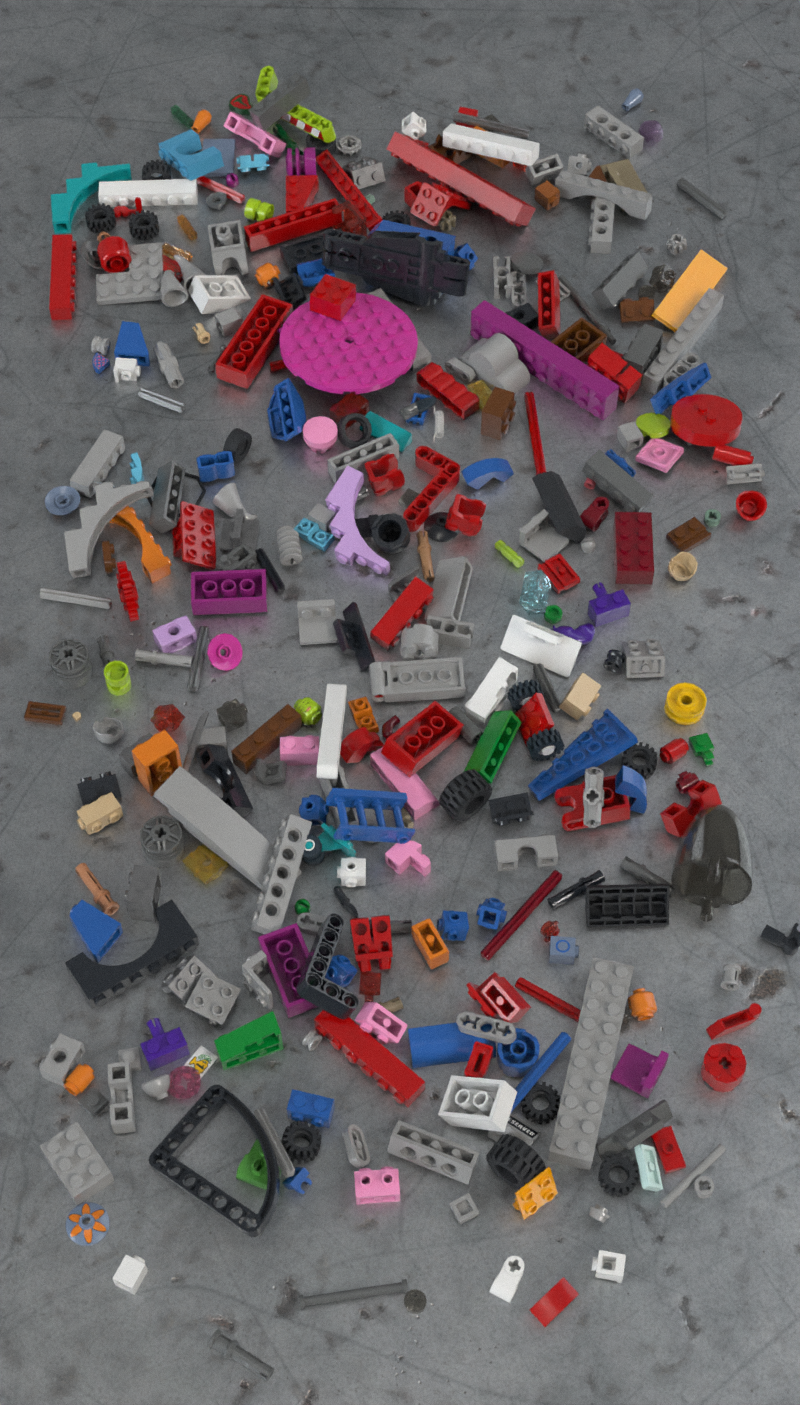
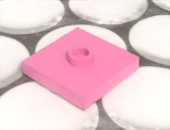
M651 438L636 455L635 461L667 473L684 453V448L659 438Z

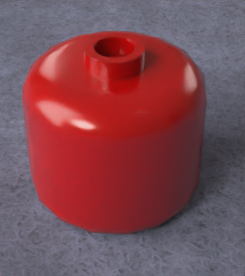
M110 236L98 244L97 252L101 267L106 272L120 273L129 268L132 259L128 244L123 238Z

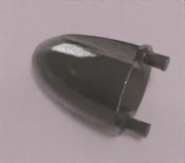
M720 804L705 807L691 820L679 843L671 877L675 891L685 900L701 906L700 919L705 921V915H707V922L713 920L714 908H719L722 904H729L731 906L738 904L746 899L752 890V856L745 828L734 811Z

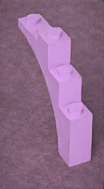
M347 465L325 499L327 508L336 512V516L330 524L331 533L336 538L341 539L334 550L336 559L342 564L347 563L351 566L356 560L358 564L366 565L378 574L388 575L390 571L389 562L377 555L366 544L356 526L355 505L358 493L364 483V476L362 472Z

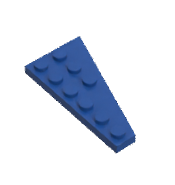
M607 708L603 712L604 715L599 720L595 719L592 722V727L588 731L582 732L564 750V754L560 758L556 757L552 761L553 765L548 770H543L528 785V788L536 799L540 801L584 775L585 769L598 767L638 743L637 737Z

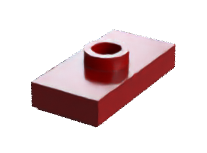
M671 1126L664 1127L651 1135L665 1174L686 1168Z

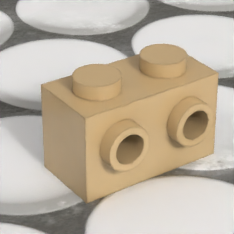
M582 673L572 684L559 708L576 720L582 715L586 716L592 708L589 706L590 703H594L600 695L598 690L601 685Z

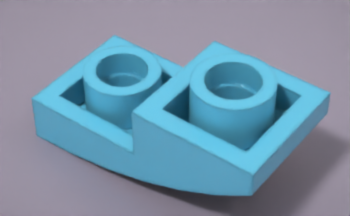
M136 452L131 454L132 462L129 463L132 475L130 477L131 484L144 481L141 461Z
M303 518L294 528L299 533L300 538L324 552L335 540L333 534L319 529L317 523Z

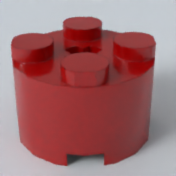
M719 1043L708 1048L702 1062L701 1075L703 1081H706L714 1091L730 1092L741 1083L747 1065L742 1049L737 1045Z

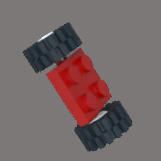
M532 679L529 682L528 680H524V683L518 682L519 685H513V688L509 689L507 695L512 709L517 712L515 715L522 722L519 729L526 747H528L530 755L535 761L539 759L540 761H544V759L549 760L550 757L554 758L556 754H560L564 750L565 745L559 731L552 728L554 722L544 700L545 696L540 683Z

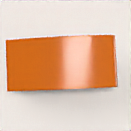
M367 697L348 701L357 729L366 727L369 732L378 733L379 726L373 716Z

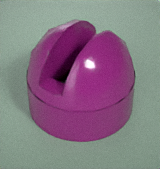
M231 173L226 176V185L233 188L239 184L236 174Z

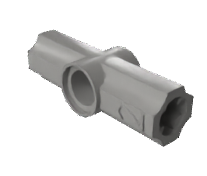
M158 342L153 347V351L158 360L161 374L165 375L170 387L174 389L179 388L184 383V380L179 371L175 355L172 356L167 343Z

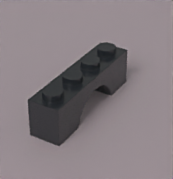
M207 744L196 755L203 772L212 776L220 785L223 792L221 800L244 818L253 810V806L224 746Z

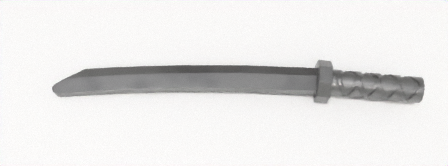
M205 711L199 717L182 768L188 773L190 772L202 731L209 716L208 711Z

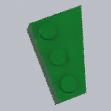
M273 1011L214 1040L223 1071L284 1050L281 1030Z

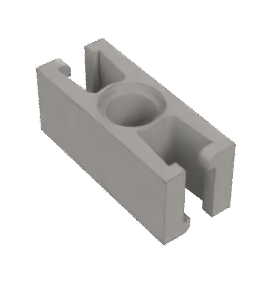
M493 256L494 299H500L499 289H506V299H510V256H505V266H498L499 256Z
M428 615L427 625L432 626L433 631H438L439 644L470 649L471 638H473L474 623Z

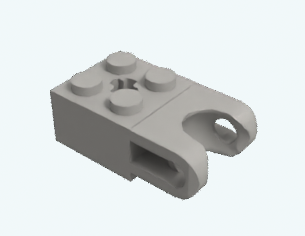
M235 220L208 225L215 275H225V271L231 267L238 268L241 275L249 274L241 221ZM223 224L228 225L231 232V238L224 242L217 239L215 232L216 228Z

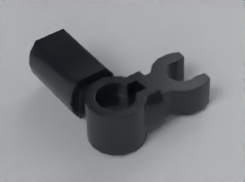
M798 923L794 924L788 937L769 925L765 926L760 936L778 947L781 946L783 952L789 956L795 955L800 947V932L797 930Z

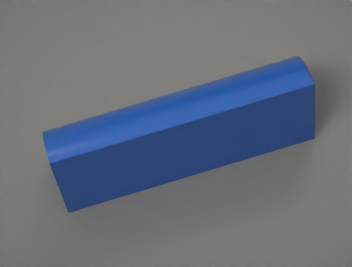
M470 1021L463 1022V1025L466 1026ZM457 1022L408 1029L412 1068L469 1061L476 1041L492 1046V1058H496V1043L494 1041L462 1033L458 1029ZM484 1024L481 1027L483 1032H488L492 1029L490 1024Z

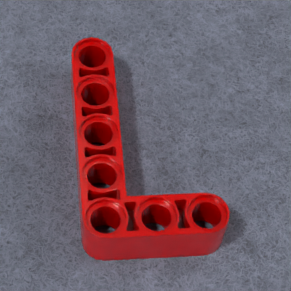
M427 446L416 448L415 465L434 478L403 513V519L406 521L410 532H415L420 528L460 481V465Z

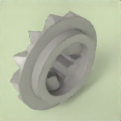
M346 135L338 139L336 145L339 153L352 155V153L357 154L358 151H361L362 142L356 136Z

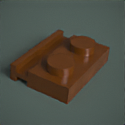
M693 517L668 532L666 538L677 550L689 552L710 539L712 533L708 532L706 527L696 517Z

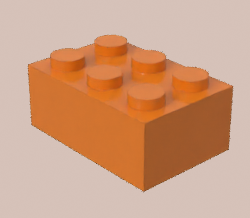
M166 730L154 734L149 740L138 744L132 750L138 780L151 796L154 795L179 766L182 767L178 745Z

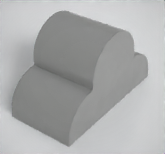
M495 333L489 339H480L458 358V360L474 370L476 380L492 391L494 387H498L516 394L530 382L528 369L518 359V352L513 342L504 334Z

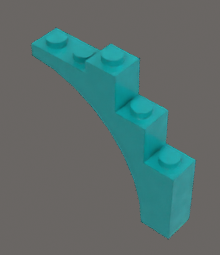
M97 162L81 164L82 177L66 179L67 193L51 194L54 233H71L75 213L88 197L99 191V182L132 180L130 164L98 167Z

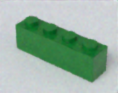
M512 710L493 712L464 772L474 769L488 784L492 783L522 723Z

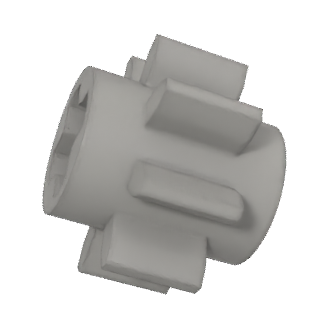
M674 234L671 239L667 238V250H670L672 254H682V250H686V238L681 234Z

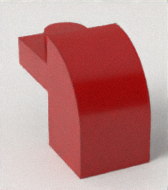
M366 727L354 730L343 739L340 755L346 763H358L367 752L377 751L384 744L378 734L369 732Z

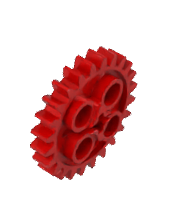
M125 561L117 562L118 573H116L120 600L123 602L125 612L128 611L130 622L139 620L137 611L139 609V597L131 570L128 571Z

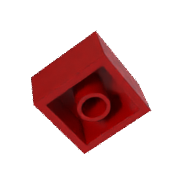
M325 274L310 294V310L341 321L356 301V284Z

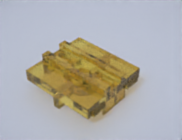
M204 844L199 845L195 851H191L182 860L193 872V875L197 876L204 884L214 881L229 866L225 860ZM206 860L210 862L208 866L203 864Z

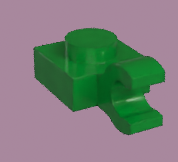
M708 733L689 737L688 742L695 757L701 756L705 766L713 765L712 760L715 757L712 752H714V746Z

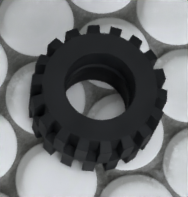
M470 769L459 774L448 783L440 795L439 804L455 821L461 822L474 816L485 806L492 794V788L476 770Z
M503 1134L486 1155V1160L491 1169L503 1181L516 1189H521L546 1169L542 1158L531 1146L509 1134Z

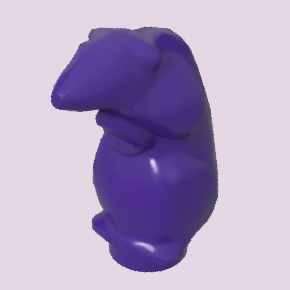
M590 623L582 624L575 630L571 626H559L556 628L554 625L553 629H551L582 642V645L592 642L596 632L594 626Z

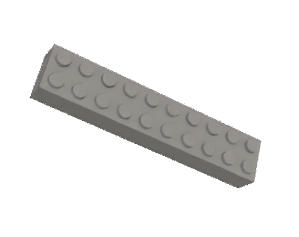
M596 957L592 959L548 1161L591 1170L634 966Z

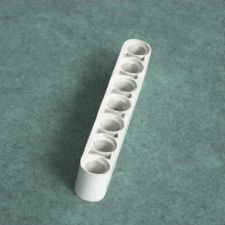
M327 683L317 761V778L337 779L347 684Z

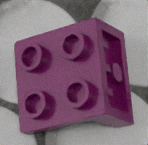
M629 1043L610 1079L648 1099L667 1064L669 1054L661 1050L657 1057Z

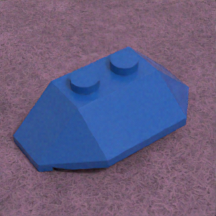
M289 378L274 386V393L267 409L271 437L281 441H287L301 433L304 424L307 422L303 400Z

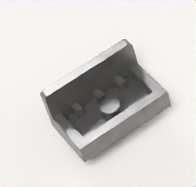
M415 566L412 569H408L400 577L391 580L388 584V595L396 601L415 577H418L430 587L431 585L420 575V568Z

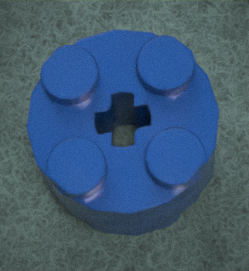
M515 1028L517 1037L513 1043H498L497 1063L503 1074L507 1077L521 1078L539 1060L540 1045L537 1038L526 1032L525 1029ZM508 1030L503 1036L510 1034V1031Z

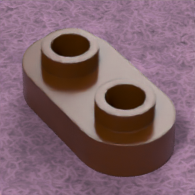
M109 540L102 541L106 574L114 573L113 569H117L116 560L112 558V554H115L114 544H110Z

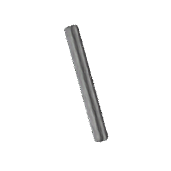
M458 112L453 114L452 120L523 138H528L529 129Z

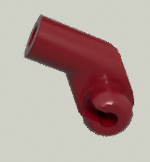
M396 715L383 724V738L387 739L391 736L393 728L401 722Z

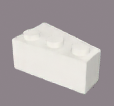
M500 657L497 659L473 697L465 704L466 715L473 722L483 728L487 726L493 712L499 711L508 700L507 692H509V689L513 688V685H517L518 668Z

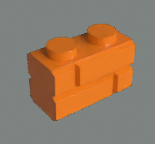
M426 919L412 926V938L424 959L427 960L429 968L434 969L449 961V950L431 919Z

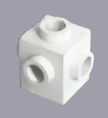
M412 112L402 120V132L418 140L426 134V121Z
M341 858V866H337V878H341V886H366V858Z

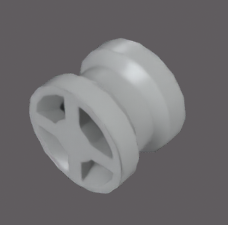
M94 336L91 344L92 352H101V354L107 355L111 345L110 339Z

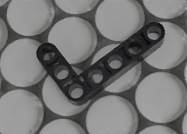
M331 913L318 929L296 990L303 999L340 1019H347L358 1007V997L325 978L344 927L343 918L339 914Z

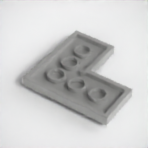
M162 242L129 245L132 259L129 264V272L96 275L98 306L162 300L161 280L164 274Z

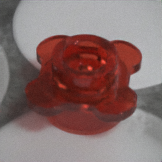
M547 921L541 927L540 933L545 937L544 941L546 943L550 941L551 936H558L560 932L558 921Z

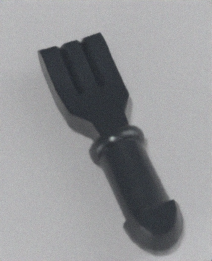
M335 886L333 891L340 900L341 905L345 906L353 918H359L355 906L349 903L350 899L347 898L340 886Z

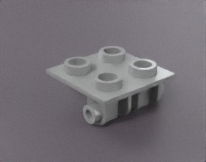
M203 971L185 1008L210 1019L209 1023L213 1026H216L217 1023L223 1025L241 989Z

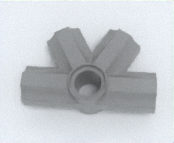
M598 767L585 769V789L583 791L584 825L589 828H596L601 825L602 807H604V771Z

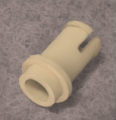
M202 323L195 324L197 328L193 326V331L198 336V341L202 344L208 343L211 337L210 333L205 330Z

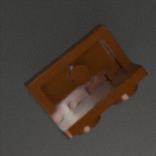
M642 297L637 301H632L631 298L623 299L618 304L621 323L655 321V318L652 316L655 311L654 299L649 300L648 297Z

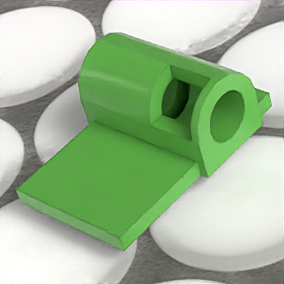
M256 1139L250 1152L245 1154L238 1166L236 1179L267 1190L268 1179L265 1156L258 1139Z

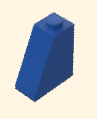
M122 321L114 350L115 360L116 358L137 359L138 366L150 367L149 352L139 323Z
M84 900L75 904L70 911L69 916L74 928L94 961L99 963L122 935L121 923Z

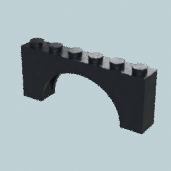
M173 900L155 909L156 918L159 922L158 935L150 949L138 959L123 965L108 966L92 961L82 952L65 962L67 971L92 1009L96 1006L104 1005L111 997L122 994L131 985L139 984L146 976L157 973L161 967L168 963H174L181 955L194 951L199 945L196 933Z

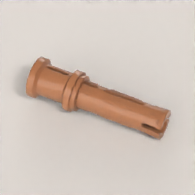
M86 863L79 864L75 871L93 894V901L100 905L103 910L102 912L106 915L111 916L116 913L120 905L111 898L109 890L101 886Z

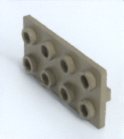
M629 159L600 165L608 183L647 193Z

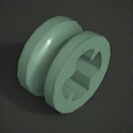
M716 509L707 510L704 523L709 527L718 526L721 513Z

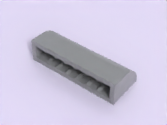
M466 557L439 560L432 587L434 589V599L427 606L425 621H427L428 615L460 621L473 570Z

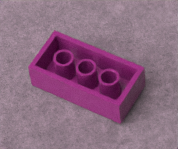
M266 569L191 572V606L193 615L267 612Z
M297 923L259 936V948L267 955L268 969L287 1017L290 1018L317 1008L318 1006L300 997L296 990L309 956V951Z

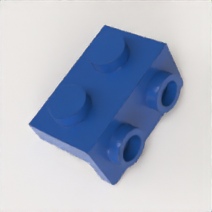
M322 258L297 264L299 281L306 287H312L319 283L325 274L335 277V272L331 269H326V266L322 265Z

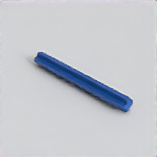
M561 1032L516 1086L517 1095L511 1113L569 1044L571 1037L567 1033Z

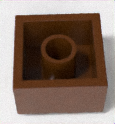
M494 387L482 410V435L501 440L503 434H507L509 423L513 422L516 414L514 412L516 406L514 392Z

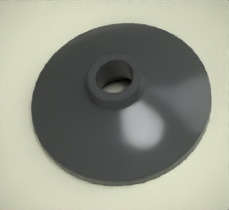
M95 241L84 242L80 250L83 259L93 268L103 270L97 252L99 243Z

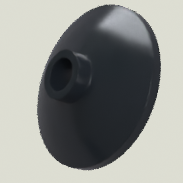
M447 512L434 513L425 520L424 531L428 532L430 539L437 542H447L458 535L459 530L452 531L445 527Z

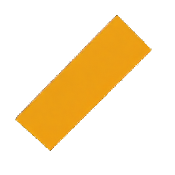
M701 249L652 316L676 332L706 291L716 286L728 268Z

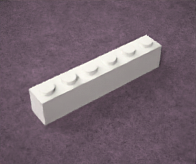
M450 124L443 131L444 147L532 166L539 158L540 143L455 124Z
M168 179L99 182L98 197L100 206L104 203L106 206L110 205V207H135V197L141 198L142 206L198 204L197 180Z

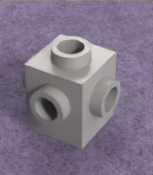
M585 154L569 155L567 171L578 175H587V172L591 171L592 162H589L590 159L586 158L587 155ZM582 163V167L578 169V164Z

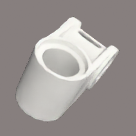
M510 1256L506 1259L489 1292L508 1303L511 1302L524 1272V1262L520 1257ZM517 1265V1270L511 1272L510 1268Z

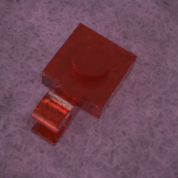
M361 972L359 994H365L364 1003L374 1002V995H380L382 973Z

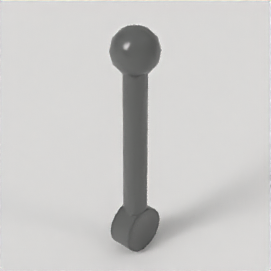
M225 345L220 346L217 357L213 364L208 367L209 373L215 371V364L226 349Z

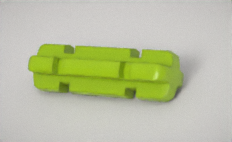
M503 540L495 543V549L502 552L501 554L511 563L514 562L513 565L517 568L524 565L525 560L521 556H517L518 554L510 546L506 545Z

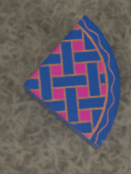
M99 353L94 355L93 367L99 375L110 365V360Z

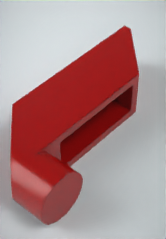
M753 1003L745 1010L717 1020L706 1028L711 1040L748 1027L760 1017L762 1008L759 1004Z

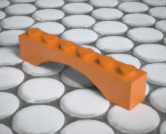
M127 506L109 522L126 528L139 540L143 548L141 558L143 572L153 584L171 574L170 566L172 564L170 559L162 554L163 551L160 545L154 543L151 532L145 530L143 521L137 519L133 507Z

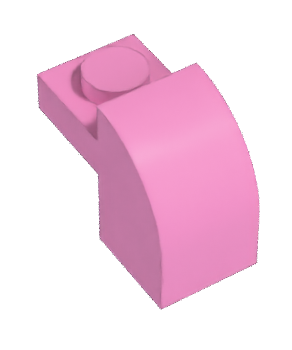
M409 840L405 844L396 843L385 853V863L399 875L410 865L424 877L431 872V862L426 855L422 854V845L418 842Z

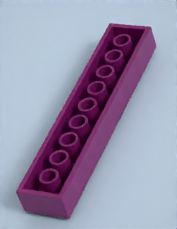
M484 300L471 311L470 335L474 339H489L495 333L504 334L515 345L518 359L526 366L529 374H532L541 382L549 385L553 390L563 394L567 399L572 400L581 408L586 409L603 421L616 410L619 385Z

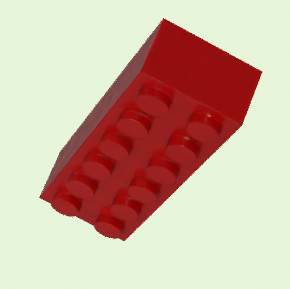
M262 294L216 362L217 378L248 389L279 342L280 333L278 328L283 327L284 322L293 312V304Z

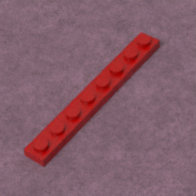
M326 149L316 157V163L371 232L374 226L382 221V218Z

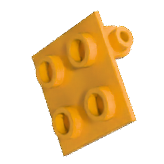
M550 1167L546 1168L515 1192L516 1198L513 1206L517 1211H521L524 1220L530 1215L535 1214L540 1207L553 1200L558 1194Z

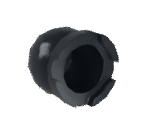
M396 513L382 514L375 519L372 525L373 540L381 551L392 555L401 553L407 548L411 533L406 521Z

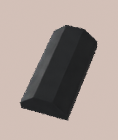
M553 471L537 474L532 480L558 534L580 543L585 538L586 528L561 476Z
M669 884L586 886L585 912L587 927L669 925Z

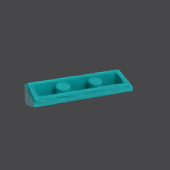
M371 411L365 416L371 424V436L377 439L391 433L399 444V452L401 453L412 443V433Z

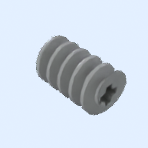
M289 525L280 527L275 533L281 564L292 566L301 563L303 557L301 555V545L299 544V533Z

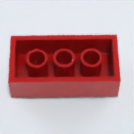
M434 701L386 739L381 754L410 778L457 740L464 725L439 703Z

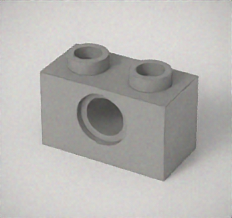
M557 153L535 161L532 166L527 165L526 175L531 186L557 178L564 167Z
M60 1033L58 1038L52 1041L49 1054L40 1063L39 1069L42 1077L63 1086L66 1083L65 1079L78 1065L85 1052L83 1043ZM59 1057H65L64 1061L56 1062Z

